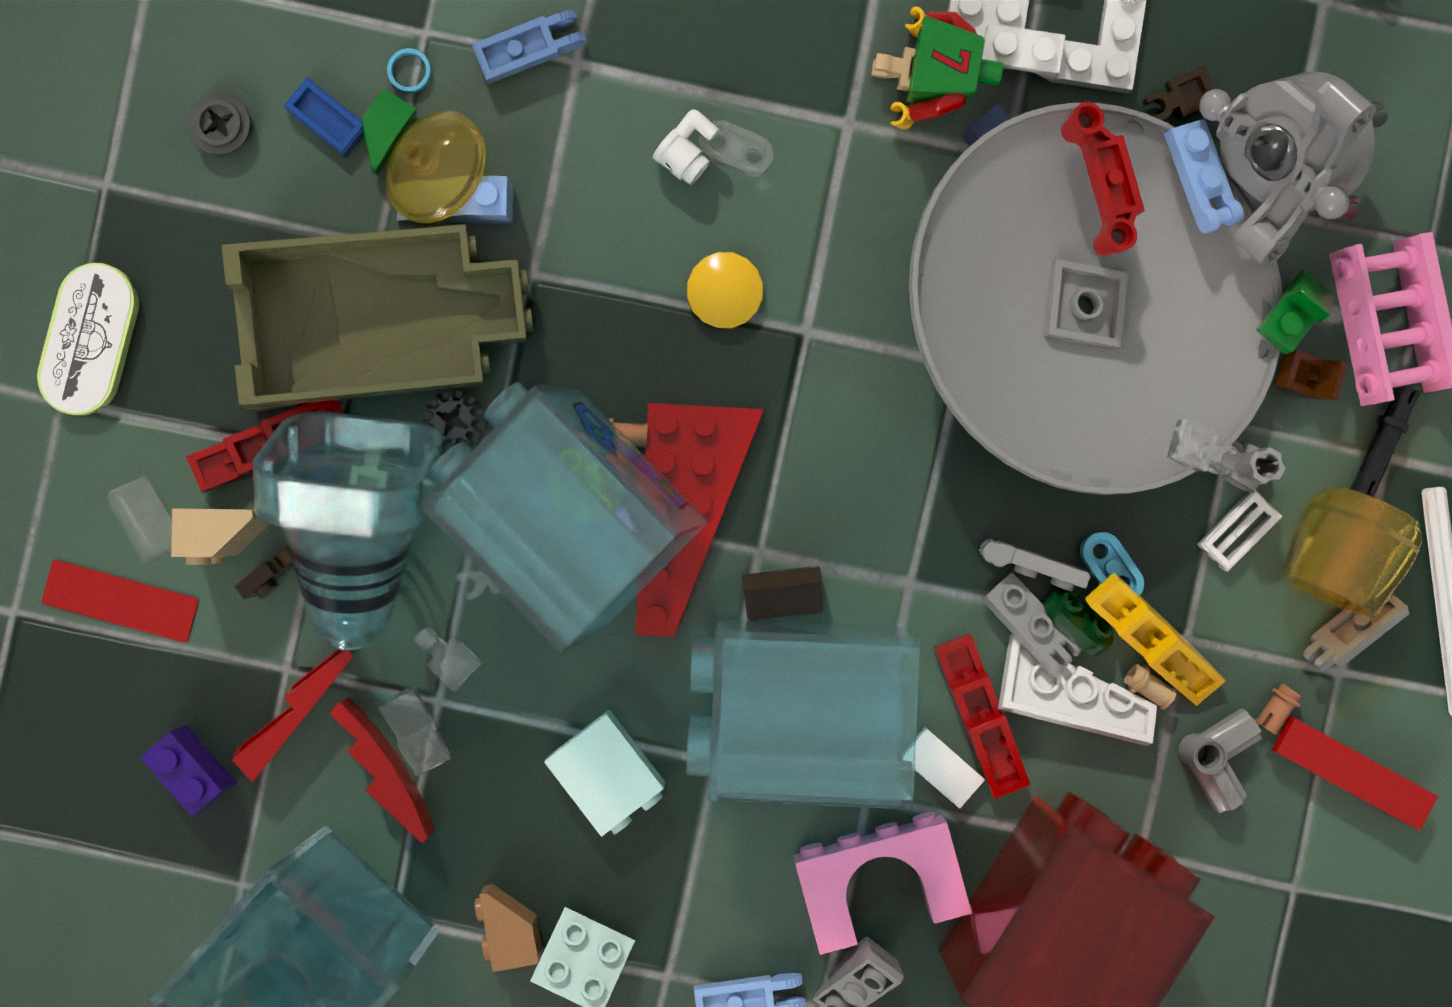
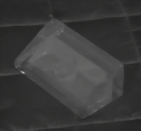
M146 475L109 491L107 501L144 564L157 559L171 550L172 520Z

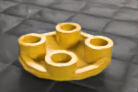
M717 252L703 258L693 268L687 281V299L692 311L702 322L716 328L734 329L746 323L757 312L763 299V282L757 268L747 258L733 252Z

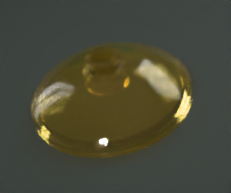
M438 111L417 120L402 133L390 153L385 177L389 201L399 214L413 222L434 223L448 218L466 204L475 192L485 167L486 148L479 128L470 119L458 112Z

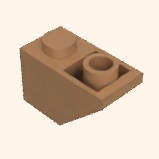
M494 884L485 885L479 893V898L475 899V912L478 922L484 921L486 936L482 937V951L484 959L491 961L492 972L538 964L544 951L537 914Z

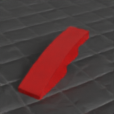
M338 400L310 402L260 421V425L223 439V442L186 456V459L203 494L316 446L349 430L350 427Z
M968 633L934 646L947 685L993 798L997 799L1030 786V781L1007 718L1002 710L998 709V699L989 675L985 672L971 634Z
M350 697L340 701L329 714L357 739L347 752L375 778L365 791L423 844L435 831L422 796L404 763L379 728Z

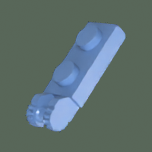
M574 9L566 10L547 18L541 16L474 43L472 46L487 83L491 84L559 57V53H568L585 45L587 40L583 32L572 33L557 40H553L550 32L559 31L576 23L578 17Z

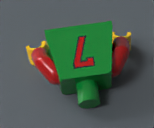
M917 6L910 10L913 18L918 20L915 24H905L908 31L914 37H917L906 102L912 103L909 107L901 102H895L891 105L890 109L896 113L903 111L902 118L898 121H892L891 125L901 130H906L914 122L938 118L958 110L966 102L971 101L976 92L977 83L999 86L1003 72V62L982 59L985 38L978 35L976 29L957 12L931 11L925 14Z

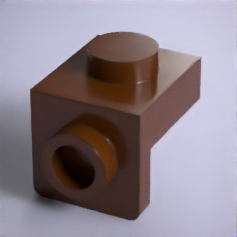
M1295 349L1292 353L1283 355L1275 386L1306 399L1336 401L1340 394L1347 364L1342 361L1322 360Z

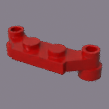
M1083 102L1069 113L1067 121L1061 126V134L1067 142L1076 143L1081 148L1102 221L1099 235L1093 241V247L1100 256L1107 257L1112 254L1123 253L1134 246L1137 241V230L1134 226L1136 216L1143 213L1145 209L1124 136H1115L1103 126L1104 115L1099 106L1092 102Z

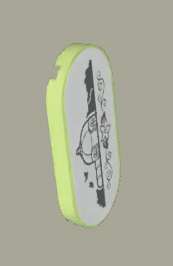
M102 263L85 264L71 271L60 285L37 373L38 386L42 396L53 408L60 412L80 416L89 415L109 404L117 393L138 315L139 297L128 276L115 267Z

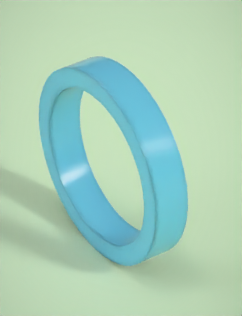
M405 48L397 51L390 58L387 74L391 83L398 90L404 93H416L423 90L430 82L432 68L429 60L422 52L412 48ZM415 55L420 57L425 63V77L416 86L405 87L398 84L394 79V65L403 56Z

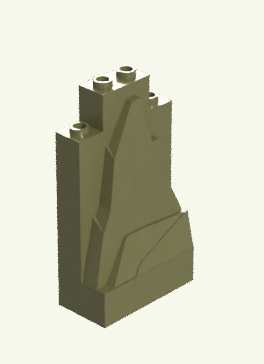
M466 224L221 245L225 283L234 293L241 357V365H235L239 406L252 412L296 408L300 406V403L483 386V376L491 374L488 352H480V347L526 343V332H533L531 308L523 309L522 294L529 293L527 270H519L518 259L470 263V259H478L475 235L467 236Z

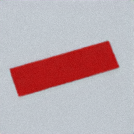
M59 560L52 561L41 601L45 605L184 643L188 641L198 605V599Z

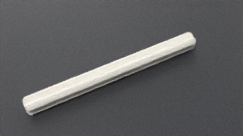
M1432 487L1423 489L1421 494L1449 714L1452 715V530L1447 490L1445 487Z

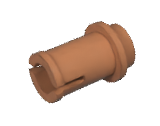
M610 418L609 422H603L626 445L647 448V423L614 422V418Z
M1282 683L1278 689H1272L1275 694L1259 717L1255 719L1258 724L1275 735L1278 734L1279 729L1295 706L1298 708L1301 706L1298 702L1302 696Z

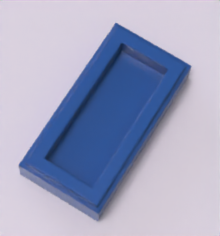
M308 77L305 78L283 106L289 113L345 158L363 138L362 121Z

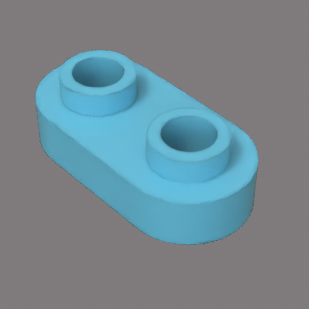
M1094 532L1086 536L1080 546V556L1097 583L1100 585L1111 574L1115 573L1118 576H1124L1127 584L1137 594L1141 595L1144 589V578L1119 540L1107 532ZM1097 544H1102L1105 548V554L1101 558H1096L1093 554V549Z

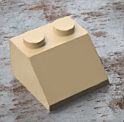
M172 508L171 557H186V565L223 564L224 556L240 554L277 518V510Z

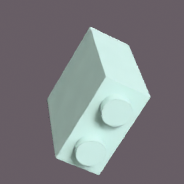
M610 709L551 753L544 761L601 837L610 830L614 835L632 821L629 816L640 807L645 811L663 797L660 791L664 789V779Z

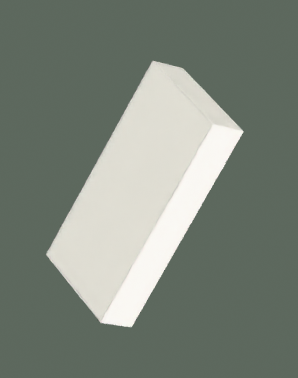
M926 727L923 728L900 755L904 761L959 809L985 780Z

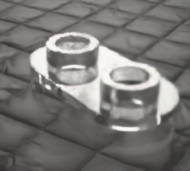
M717 119L711 121L720 129L714 138H724L726 141L724 147L715 148L711 144L712 140L709 141L701 133L699 135L700 149L708 159L747 176H761L770 169L773 163V148L766 138L725 120ZM751 152H757L760 154L761 160L755 164L750 163L747 160V155Z

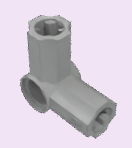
M1234 441L1220 456L1207 464V466L1222 473V478L1228 483L1250 493H1254L1259 484H1266L1271 480H1279L1286 469L1282 463V454L1270 447L1258 448L1254 445Z
M1241 708L1200 734L1192 733L1186 735L1181 740L1178 748L1181 761L1190 767L1211 806L1217 813L1234 810L1242 805L1247 797L1227 760L1262 739V731L1256 721L1246 710ZM1203 746H1207V755L1199 762V750Z

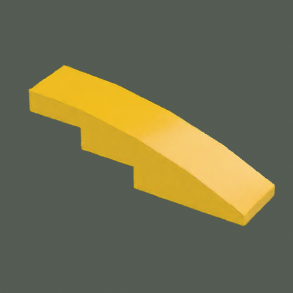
M1111 574L1085 597L1089 606L1111 624L1119 636L1145 658L1151 668L1194 705L1200 704L1226 682L1223 676L1180 633L1117 574Z

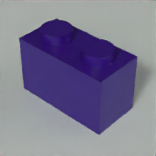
M187 725L167 733L140 757L192 817L209 808L237 783Z

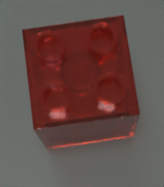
M1068 791L1058 807L1036 794L969 900L972 914L961 916L957 919L938 951L961 999L973 1007H1159L1215 918L1214 915L1191 897L1201 878L1176 862L1177 859L1137 833H1134L1126 848L1122 849L1130 833L1111 821L1108 815L1074 793Z

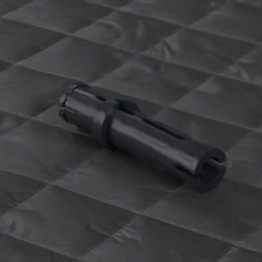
M1407 385L1395 387L1393 391L1395 400L1389 401L1383 415H1378L1376 420L1378 427L1358 473L1349 488V492L1356 493L1357 496L1365 499L1374 500L1402 433L1406 434L1409 429L1408 419L1421 394L1419 390Z

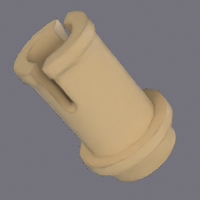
M1139 664L1133 665L1124 677V683L1128 685V690L1132 693H1140L1156 704L1161 710L1168 708L1174 701L1177 690L1151 674L1150 667L1146 665L1140 666Z

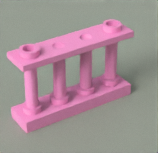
M1433 232L1422 233L1393 242V253L1365 257L1362 244H1357L1329 254L1356 381V390L1361 406L1395 400L1392 388L1420 382L1423 393L1452 388V323ZM1398 268L1402 291L1373 296L1368 273ZM1405 306L1410 329L1381 334L1376 311ZM1413 344L1418 367L1389 373L1384 350Z

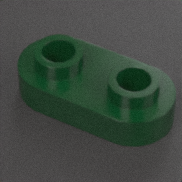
M1059 588L1044 600V609L1047 616L1086 653L1097 656L1112 646L1113 632L1110 624L1091 610L1078 594Z

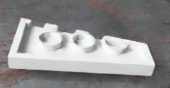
M1013 634L1009 636L998 704L999 710L1144 746L1153 744L1157 705L1114 683H1106L1093 676V672L1081 666L1076 667L1070 663L1067 666H1063L1055 658L1054 660L1061 666L1062 671L1056 677L1052 676Z

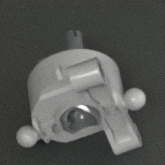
M1305 72L1260 84L1238 95L1232 102L1227 92L1221 89H1212L1206 92L1201 97L1199 110L1205 119L1220 122L1216 137L1220 140V158L1224 172L1237 183L1240 190L1250 200L1251 205L1257 209L1239 228L1234 241L1263 267H1267L1283 255L1289 246L1290 240L1309 212L1316 210L1325 219H1337L1346 213L1350 205L1349 195L1358 188L1371 166L1375 148L1374 128L1382 126L1388 118L1387 111L1378 112V110L1385 108L1384 104L1379 101H1368L1344 80L1323 72Z

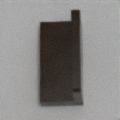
M819 566L742 575L748 620L819 613L823 611L820 584L822 583Z

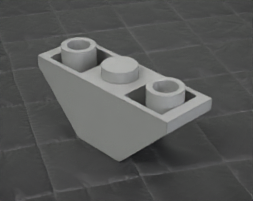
M866 936L858 942V945L853 946L845 953L817 990L812 1000L821 1007H867L902 983L904 975L899 961Z

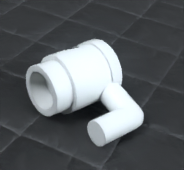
M694 109L690 110L677 128L673 129L665 137L652 157L679 180L683 179L690 186L704 173L710 161L702 155L703 151L693 144L688 137L696 129L706 139L711 141L720 130L704 115Z

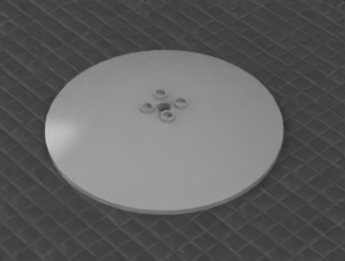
M1081 103L1051 105L1009 119L984 134L959 156L932 192L919 222L910 260L909 297L916 341L931 380L951 413L974 439L1008 466L1035 480L1079 493L1112 495L1155 489L1185 478L1220 456L1237 440L1262 404L1272 382L1280 350L1258 333L1256 328L1283 294L1277 260L1273 264L1263 267L1234 241L1239 228L1257 209L1251 205L1250 200L1240 190L1237 183L1228 177L1226 173L1225 175L1233 197L1243 208L1244 218L1240 223L1231 226L1222 224L1218 230L1204 234L1199 230L1164 137L1167 131L1175 128L1174 126L1143 112L1122 106L1094 103L1103 112V126L1115 136H1124L1145 209L1143 213L1136 216L1134 226L1137 230V241L1134 246L1120 254H1112L1107 257L1100 256L1093 247V241L1099 235L1102 221L1081 148L1076 143L1067 142L1061 134V126L1067 121L1069 113ZM1214 200L1209 201L1211 207L1217 210ZM1080 295H1084L1091 300L1093 304L1091 315L1085 314L1080 310L1078 306Z

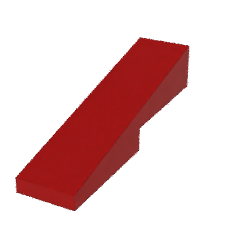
M350 640L291 685L284 697L290 706L236 748L232 761L252 783L352 659L355 646Z
M1291 716L1272 748V751L1419 831L1439 797Z

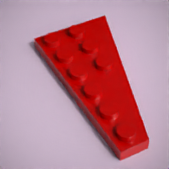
M648 403L645 463L689 504L683 510L680 509L644 474L635 635L675 636L764 409Z

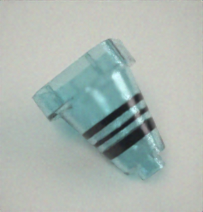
M332 412L302 413L282 421L253 460L254 512L261 520L283 528L310 624L315 631L326 636L327 642L335 648L343 650L364 648L370 645L374 640V636L385 630L390 623L415 531L422 524L441 484L442 436L432 427L415 422Z

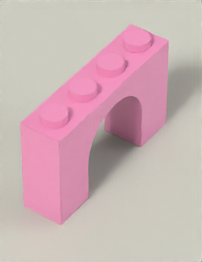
M934 812L922 813L914 816L912 823L898 826L896 822L886 823L877 826L875 833L860 836L858 832L849 833L837 838L838 843L823 847L822 843H812L800 848V853L794 855V861L820 955L858 945L847 906L846 891L849 880L857 868L874 858L893 857L906 862L918 873L927 909L934 924L972 914L948 824L942 814L935 816Z

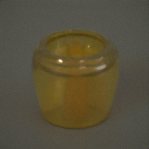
M1325 487L1322 491L1311 495L1301 511L1293 532L1282 577L1293 587L1323 602L1357 615L1376 618L1405 580L1417 559L1422 545V533L1419 530V523L1402 510L1377 498L1347 488Z

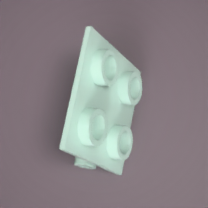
M565 907L530 982L582 1007H606L635 940Z

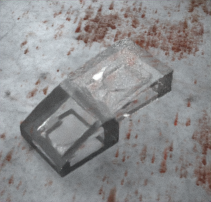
M414 685L380 703L379 710L398 739L397 747L416 777L450 760L451 755L441 733Z

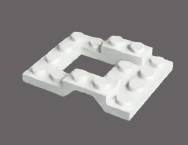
M949 0L948 12L959 13L976 29L978 35L985 38L982 59L1003 62V68L1033 72L1054 83L1129 94L1133 90L1146 0H1104L1097 45L1067 41L1063 34L1025 29L1029 0Z

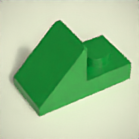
M1303 269L1259 324L1256 331L1285 355L1292 353L1315 322L1328 318L1332 314L1334 293Z

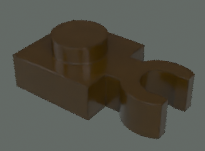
M1202 66L1169 80L1164 85L1167 94L1161 91L1153 92L1142 103L1143 106L1150 103H1157L1161 106V114L1154 116L1157 119L1165 121L1172 111L1175 110L1178 119L1181 120L1200 112L1199 103L1201 97L1206 92L1214 89L1205 66Z
M295 544L293 546L289 545L293 551L296 550L297 546ZM288 545L280 550L269 562H264L234 586L243 599L257 596L263 599L279 587V583L276 580L283 576L287 569L294 566ZM302 552L298 554L303 558L305 557Z

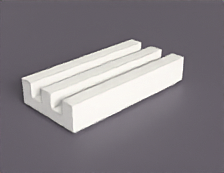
M1257 491L1254 493L1247 492L1197 545L1205 550L1208 556L1215 560L1223 571H1229L1283 516ZM1255 502L1257 505L1214 547L1212 544ZM1263 512L1268 515L1227 557L1222 555Z

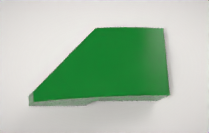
M384 88L362 117L363 139L370 160V169L375 175L378 174L395 152V143L416 118L417 111L415 107Z

